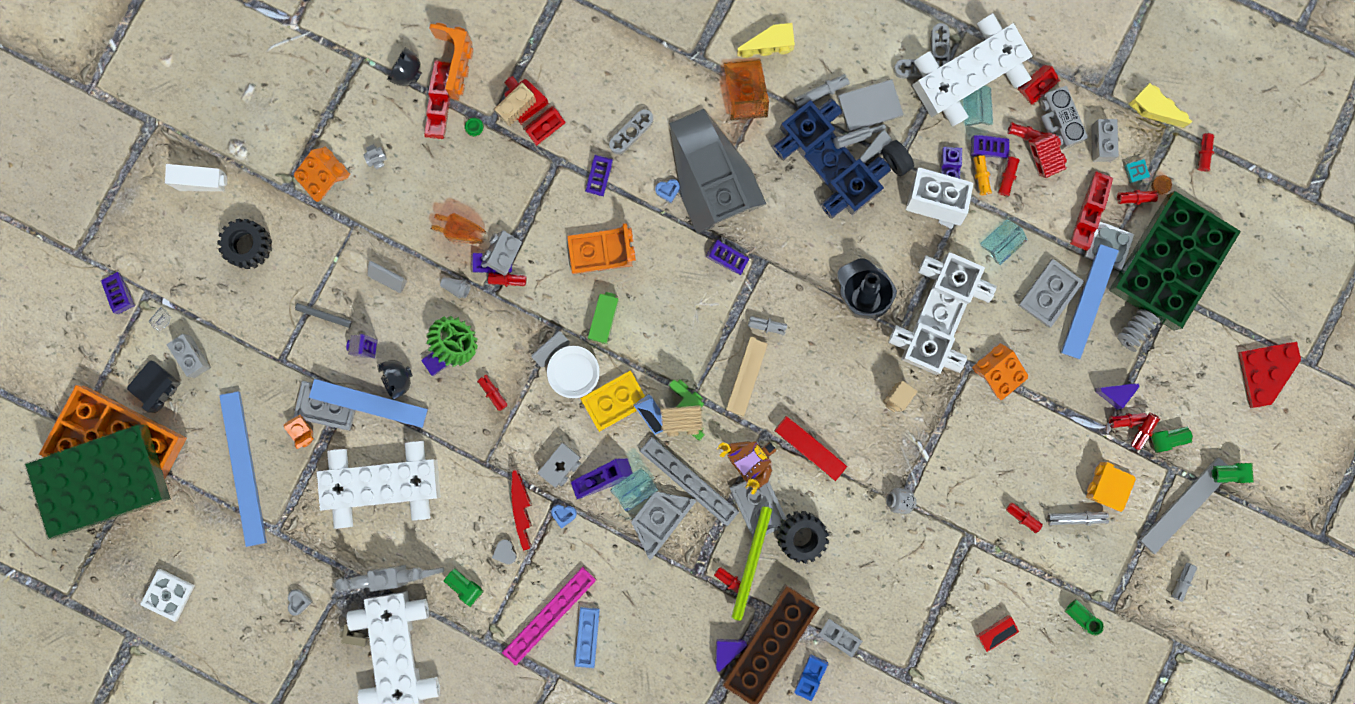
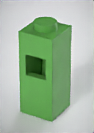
M605 292L604 295H599L588 336L589 340L608 344L619 299L615 298V294Z

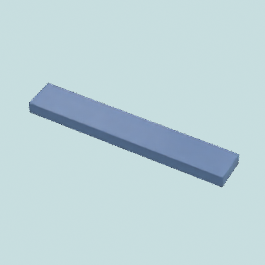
M1101 244L1098 245L1061 350L1062 354L1081 359L1119 250Z
M314 379L309 398L421 428L424 426L428 409L317 379Z

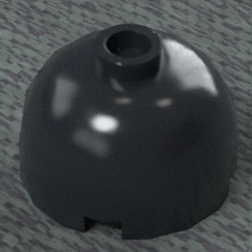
M405 47L395 62L387 80L398 86H408L413 80L417 82L422 74L419 71L421 63L418 56Z
M388 360L377 365L378 372H383L381 378L383 385L393 400L401 397L409 390L411 385L410 377H413L409 366L405 367L397 360Z

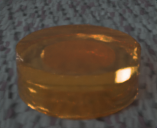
M1160 175L1153 179L1151 188L1156 190L1158 195H1164L1172 189V181L1168 176Z

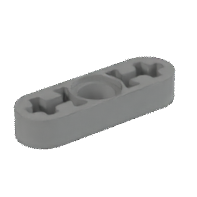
M649 110L639 111L610 140L609 146L612 153L616 155L623 154L651 127L653 115ZM643 115L644 117H646L648 115L649 122L647 123L644 121L640 125V127L642 128L640 130L637 124L641 122V116ZM628 128H635L637 134L634 137L627 136L626 130ZM623 134L624 138L629 142L626 143V141L624 140L621 144V149H614V142L620 143L623 140V138L621 137V135Z

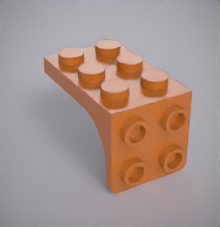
M438 22L430 24L429 29L436 39L450 42L455 46L445 89L451 99L459 100L460 95H463L465 89L463 84L464 77H467L469 73V66L467 64L468 60L472 59L473 43L464 28L454 27L453 29Z
M627 223L613 230L567 236L572 274L632 267V261H636L634 246L630 247V242H633L632 229L627 227Z

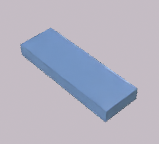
M580 607L575 667L595 668L599 608Z

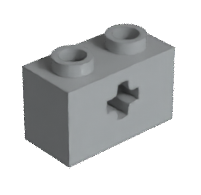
M1098 119L1091 125L1092 162H1112L1119 157L1117 119Z
M182 334L166 344L187 377L196 378L211 368L191 336Z
M562 443L539 470L538 474L553 487H562L569 479L567 477L568 473L571 470L575 472L580 466L579 460L581 457ZM564 462L565 470L558 471V465L556 464Z

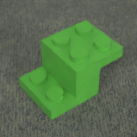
M673 379L669 384V388L683 398L676 408L703 407V398L695 391L691 394L687 390L688 386L680 379L677 382ZM698 430L699 434L692 436L700 441L705 435L702 433L703 430Z

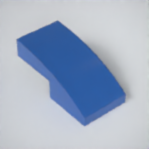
M810 654L794 694L812 701L828 667V662Z

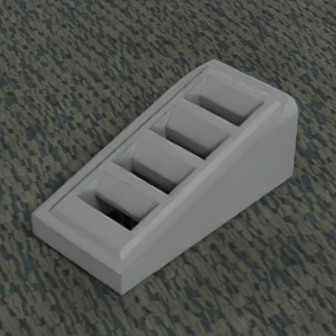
M885 130L880 132L860 157L864 164L881 153L883 147L893 141Z

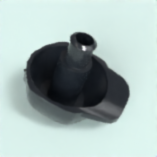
M865 258L856 259L841 267L837 273L842 300L854 317L862 319L878 318L891 308L897 294L896 287L889 276Z

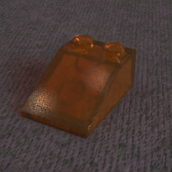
M761 59L723 63L730 121L768 117L769 98Z

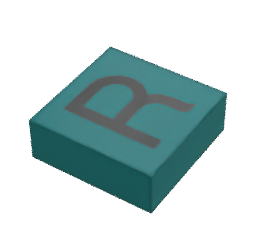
M1145 159L1125 165L1130 183L1150 177Z

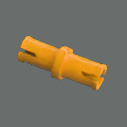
M978 156L979 159L974 157L975 179L978 181L980 196H984L986 193L989 195L992 191L989 182L990 172L987 171L985 156Z

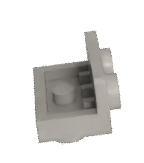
M503 230L492 235L489 241L491 245L482 255L481 259L483 261L481 266H489L500 274L506 275L522 242Z

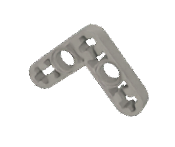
M943 23L936 24L931 31V53L935 60H938L936 61L938 65L939 61L943 60L941 67L950 62V31L948 26ZM938 29H941V32H944V34L941 37V42H938L939 34L936 33ZM935 48H944L945 54L943 56L937 55ZM913 59L899 60L894 66L893 71L898 78H923L917 72V66ZM901 65H904L905 69H910L911 65H913V74H911V70H906L904 73H902V71L898 68H900Z

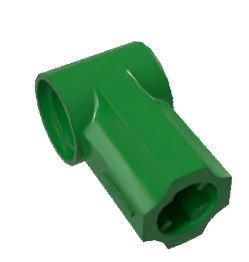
M1186 426L1170 431L1155 432L1150 437L1155 453L1172 450L1176 446L1192 443L1193 435L1189 427Z
M1253 463L1213 466L1211 471L1212 478L1216 483H1254Z
M456 568L443 580L458 594L459 599L469 607L484 592L480 586L473 581H469Z
M1077 599L1066 607L1064 612L1085 633L1097 636L1103 632V622L1096 618ZM1091 621L1096 623V628L1093 631L1089 629Z

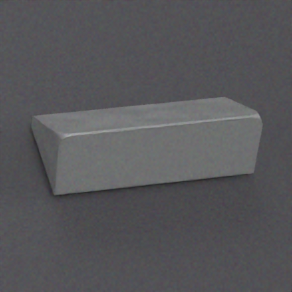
M372 261L369 262L368 276L398 293L403 291L407 283L406 279Z
M558 331L531 357L543 368L558 350L567 347L570 342Z

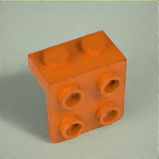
M327 147L311 150L294 173V178L316 202L324 198L334 183L346 180L350 176L345 166L336 159L332 151Z
M1001 343L972 367L976 374L987 381L999 400L1006 398L1028 379V374L1014 351Z

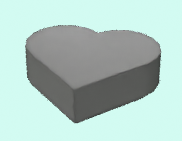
M507 539L501 540L492 558L508 565L514 563L517 555L512 550V542Z
M299 589L292 590L288 594V601L290 602L288 611L291 615H299L313 601L303 591Z

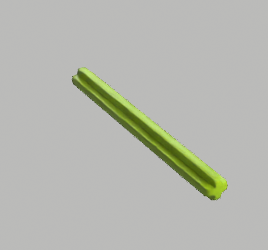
M763 506L760 511L731 616L734 620L741 621L745 611L772 509Z

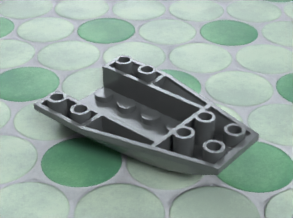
M705 109L669 123L682 201L697 234L713 228L715 224L747 210L749 212L767 204L752 169Z

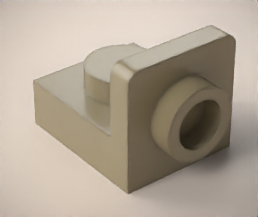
M347 623L341 627V643L363 647L369 645V636H365L364 632L353 631V634H351Z

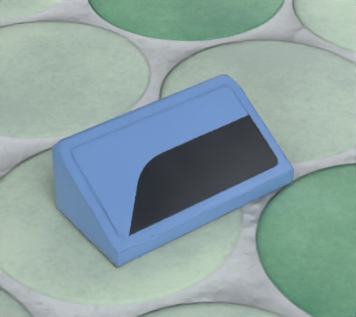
M650 394L635 403L634 407L654 435L663 432L661 410Z

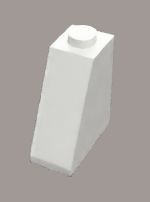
M166 164L165 184L178 191L225 192L227 176L225 172L215 168Z

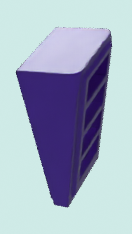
M973 135L971 137L970 156L1008 158L1010 139ZM979 142H982V150H979ZM986 143H989V151H986ZM993 143H996V152H993ZM1000 143L1004 144V153H1000Z
M594 155L585 192L604 197L614 159ZM599 161L602 163H606L608 165L607 167H603L597 165V162ZM595 169L606 171L605 175L596 173ZM595 176L604 179V181L600 182L593 180V177ZM591 184L602 186V189L592 188Z
M719 240L713 241L706 254V258L738 275L742 274L750 259ZM717 248H720L718 255L715 256ZM726 251L727 254H726L724 260H722L721 258H722L724 252ZM731 255H734L731 264H729L728 261ZM738 258L742 259L738 267H734Z
M119 272L101 280L110 308L114 314H120L135 307ZM115 279L117 280L116 283L109 286V282ZM119 286L120 289L114 292L111 291V289ZM119 293L122 294L121 296H119V297H117V298L114 297L115 295H117V294H119ZM124 299V302L118 305L117 302Z

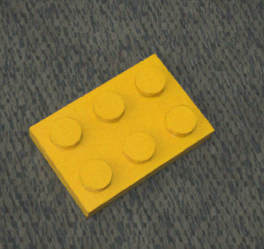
M630 370L580 399L597 430L600 432L636 412L637 409L634 407V404L644 398L645 395Z

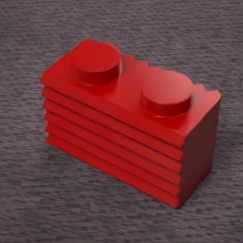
M1048 132L1028 141L1040 177L1048 178L1067 169L1065 166L1067 159L1061 153V140L1056 134Z

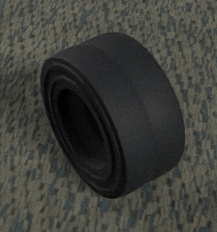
M894 140L883 147L882 155L895 174L903 176L914 168L911 155L899 141Z

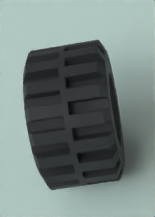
M239 218L235 219L236 222H228L229 226H224L222 228L224 232L218 235L221 237V240H217V245L221 246L218 250L219 253L223 254V259L234 266L250 269V267L257 268L258 264H264L263 259H268L270 255L267 253L272 251V247L269 246V244H272V239L268 238L270 234L265 231V228L249 219L242 220ZM251 234L253 237L252 248L245 254H239L237 250L238 240L243 235Z
M794 511V515L788 514L786 515V520L782 519L780 521L782 526L777 528L779 534H776V538L779 540L777 543L791 560L797 563L802 561L803 564H808V560L814 562L816 561L815 557H822L820 554L822 551L826 552L825 544H829V540L826 537L829 536V533L826 530L825 524L812 513ZM802 528H810L811 538L809 542L803 546H795L793 539L796 532Z

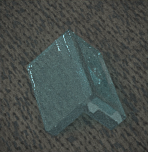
M983 86L963 98V107L969 116L964 120V125L993 124L990 87Z
M1007 219L980 245L991 253L997 264L1001 265L1028 239L1020 226Z
M640 468L610 489V491L618 498L623 509L628 512L658 491V488L650 475Z

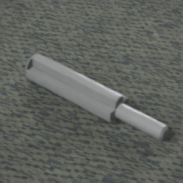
M883 124L871 129L865 127L836 137L833 140L834 146L839 149L868 139L872 134L885 130L886 126Z

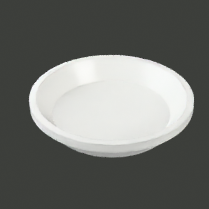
M579 346L564 347L558 350L548 363V381L554 391L563 397H583L595 388L599 380L600 369L594 355L585 348Z

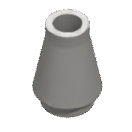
M443 277L440 283V287L446 289L459 299L466 298L470 291V284H467V281Z

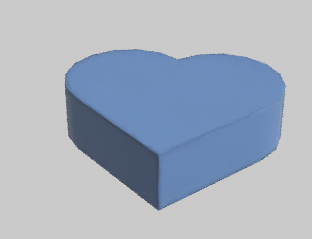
M674 179L669 180L667 183L660 182L656 185V194L672 204L680 190V184Z
M556 505L552 508L551 514L562 529L576 518L577 511L571 506Z

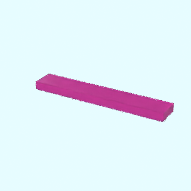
M582 567L502 653L516 666L594 584L596 579Z

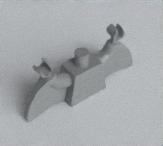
M406 565L371 569L368 570V575L348 580L346 578L338 579L332 583V587L336 588L337 591L362 588L377 591L398 588L407 585L408 582L422 580V578L444 572V567L428 570L420 568L407 570Z

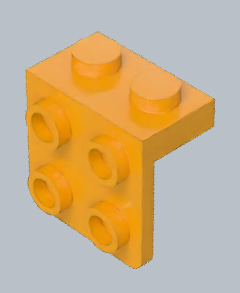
M1100 462L1094 471V478L1088 486L1086 498L1121 512L1126 506L1136 478L1131 474L1114 468V465L1111 463Z

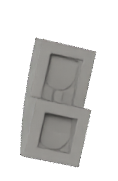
M828 619L819 633L820 637L850 657L854 656L863 642L830 619Z

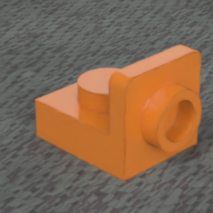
M301 415L286 422L283 426L294 440L296 449L308 446L314 439L312 429Z

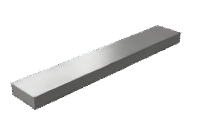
M653 437L641 448L640 452L724 525L728 526L739 513L737 509Z
M1219 457L1202 472L1139 539L1152 554H1156L1222 484L1214 482L1211 472L1213 466L1227 465Z

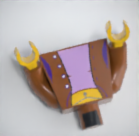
M756 441L731 444L723 442L716 448L717 450H723L720 457H725L727 453L729 454V461L747 482L745 488H753L751 494H755L757 489L768 483L773 466L769 457L777 451L771 442L762 448Z

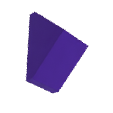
M1139 383L1101 387L1095 388V392L1116 409H1122L1140 386Z
M716 639V670L718 672L747 646L745 640Z

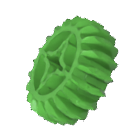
M444 316L440 320H436L429 327V332L426 336L428 338L426 344L430 346L428 351H433V357L437 356L439 362L445 361V366L450 363L452 367L464 365L475 355V350L478 347L476 344L478 338L473 337L476 332L470 330L471 325H465L466 320L460 322L459 317L453 319L452 316L447 318Z

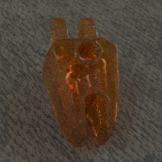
M452 213L448 217L435 214L434 218L438 221L446 222L445 228L432 225L431 230L443 233L448 241L466 244H481L484 242L482 239L471 235L473 232L486 234V231L476 223L456 213Z

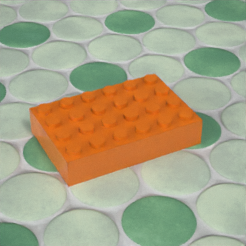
M76 385L38 455L45 457L136 425H148L159 463L166 479L187 437L87 386Z

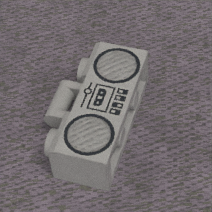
M1067 85L1050 91L1040 98L1041 107L1047 113L1041 116L1047 133L1055 132L1060 138L1061 150L1082 143L1088 138Z

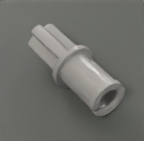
M751 316L748 326L751 328L783 336L787 329L786 323L771 321V318L767 320Z
M1185 564L1180 578L1177 579L1178 582L1171 595L1172 598L1181 602L1184 601L1189 586L1192 587L1191 581L1197 570L1195 565Z

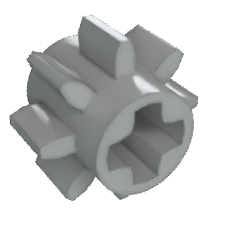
M374 144L366 147L367 153L363 155L368 166L374 165L376 169L385 166L383 162L387 160V157L382 147L377 148Z

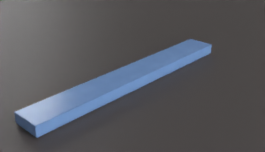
M233 392L219 395L245 545L248 547L267 543L241 393Z

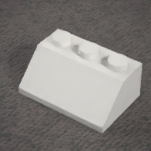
M918 167L906 210L961 226L968 214L973 183Z

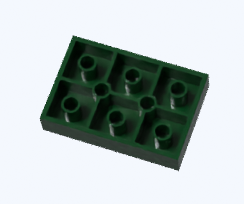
M1173 191L1166 195L1109 291L1139 310H1146L1160 319V323L1173 331L1183 329L1241 231L1180 193Z
M136 425L25 463L47 539L60 538L171 499L148 425Z

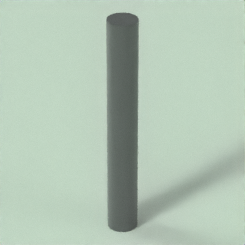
M299 303L295 306L296 311L348 328L351 327V320Z

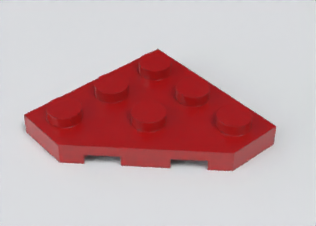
M1298 342L1238 352L1250 408L1272 405L1301 361Z

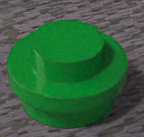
M470 118L466 121L465 131L469 136L477 137L482 134L484 125L480 119Z

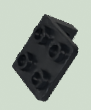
M151 360L127 386V390L143 403L141 408L146 412L156 413L162 409L164 403L177 391L181 383L159 364Z

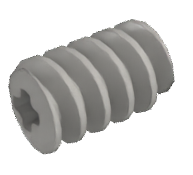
M1142 309L1136 312V315L1131 318L1132 321H1129L1127 327L1122 329V333L1117 335L1121 344L1133 352L1137 351L1134 345L1141 346V343L1138 341L1139 339L1142 341L1146 340L1143 334H1151L1148 328L1153 330L1156 328L1153 322L1157 324L1161 322L1157 316Z

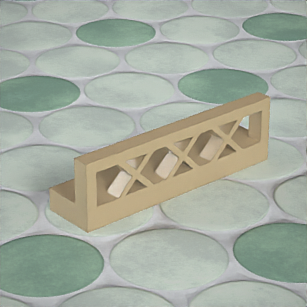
M754 337L749 338L726 411L744 417L768 345L767 343L758 341Z

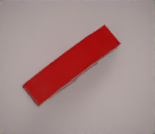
M434 62L428 92L429 102L424 132L426 138L444 139L450 105V96L445 87L451 62Z
M1097 171L1094 173L1070 242L1071 245L1087 251L1091 248L1094 233L1098 229L1102 212L1107 205L1113 177Z
M785 416L774 431L834 481L848 467L789 417Z
M519 470L512 471L511 487L512 508L517 534L522 549L525 551L532 548L526 529L532 527V524L525 509L532 506Z

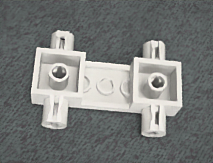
M991 14L977 23L986 39L985 41L942 67H939L931 51L914 61L923 78L912 86L931 117L943 111L953 127L969 117L960 100L1002 74L1006 73L1014 89L1031 80L1022 62L1032 57V54L1014 23L1002 29L995 15Z
M950 252L945 255L942 262L925 255L918 273L934 279V283L914 330L911 332L895 325L888 340V343L905 350L901 360L935 375L941 374L943 366L958 373L962 371L967 356L951 349L955 340L953 336L967 304L971 302L973 297L989 303L994 296L997 286L981 279L985 267ZM958 275V276H959L958 279H959L961 282H958V283H957V282L955 281L956 279H955L954 277ZM929 345L931 352L927 353L924 347Z
M424 441L405 443L406 462L356 468H348L347 449L327 451L329 470L317 471L320 511L332 509L334 529L353 527L352 507L410 501L411 521L431 519L429 499L441 498L438 460H425ZM416 476L419 479L421 478V483H418L419 486L414 482ZM339 485L344 488L341 492L338 491Z
M408 591L385 594L364 599L365 609L347 612V624L350 631L368 628L376 687L360 689L358 691L359 704H424L423 699L440 697L441 689L438 677L420 680L419 668L415 669L410 631L413 630L412 621L429 618V607L426 599L409 601ZM387 610L388 613L392 614V617H386L385 613L387 612ZM398 689L399 692H403L401 697L396 692Z

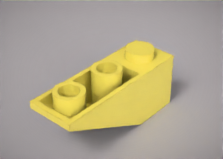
M792 23L772 25L738 47L737 56L750 58L755 54L769 56L775 52H779V54L790 53L795 46Z
M1151 83L1145 86L1129 103L1135 111L1145 118L1182 128L1192 122L1186 112L1179 110L1170 98H1166L1160 89Z

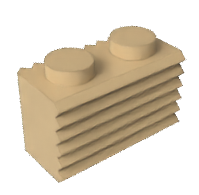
M521 83L494 110L508 126H511V124H514V121L520 119L522 113L528 111V108H531V105L536 103L534 94Z
M902 381L895 383V386L892 387V390L884 399L885 407L894 413L895 411H905L918 392Z
M701 406L661 409L663 433H667V436H679V432L687 431V435L699 434L698 430H703Z

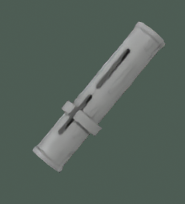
M846 74L831 81L827 80L825 84L794 98L795 105L800 109L810 100L814 102L828 94L833 95L835 91L850 85Z
M1085 510L1083 513H1048V518H1050L1048 519L1049 526L1071 524L1091 526V524L1109 523V519H1106L1109 518L1108 511L1090 512V510Z

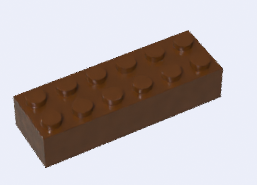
M784 584L747 642V646L742 650L722 681L723 687L749 704H759L820 607L787 584Z

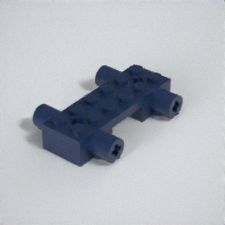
M829 99L821 107L817 108L810 100L781 124L780 130L785 136L772 145V149L783 161L797 150L832 191L833 194L820 204L822 210L829 218L833 219L845 208L851 215H854L881 193L884 187L879 180L886 176L891 169L888 163L880 156L866 166L861 159L856 160L846 147L837 149L833 143L834 138L837 136L834 134L835 128L831 125V122L842 114L840 106L835 100ZM804 127H805L806 129H807V128H810V132L805 131V130H804ZM858 185L859 189L854 190L852 187Z

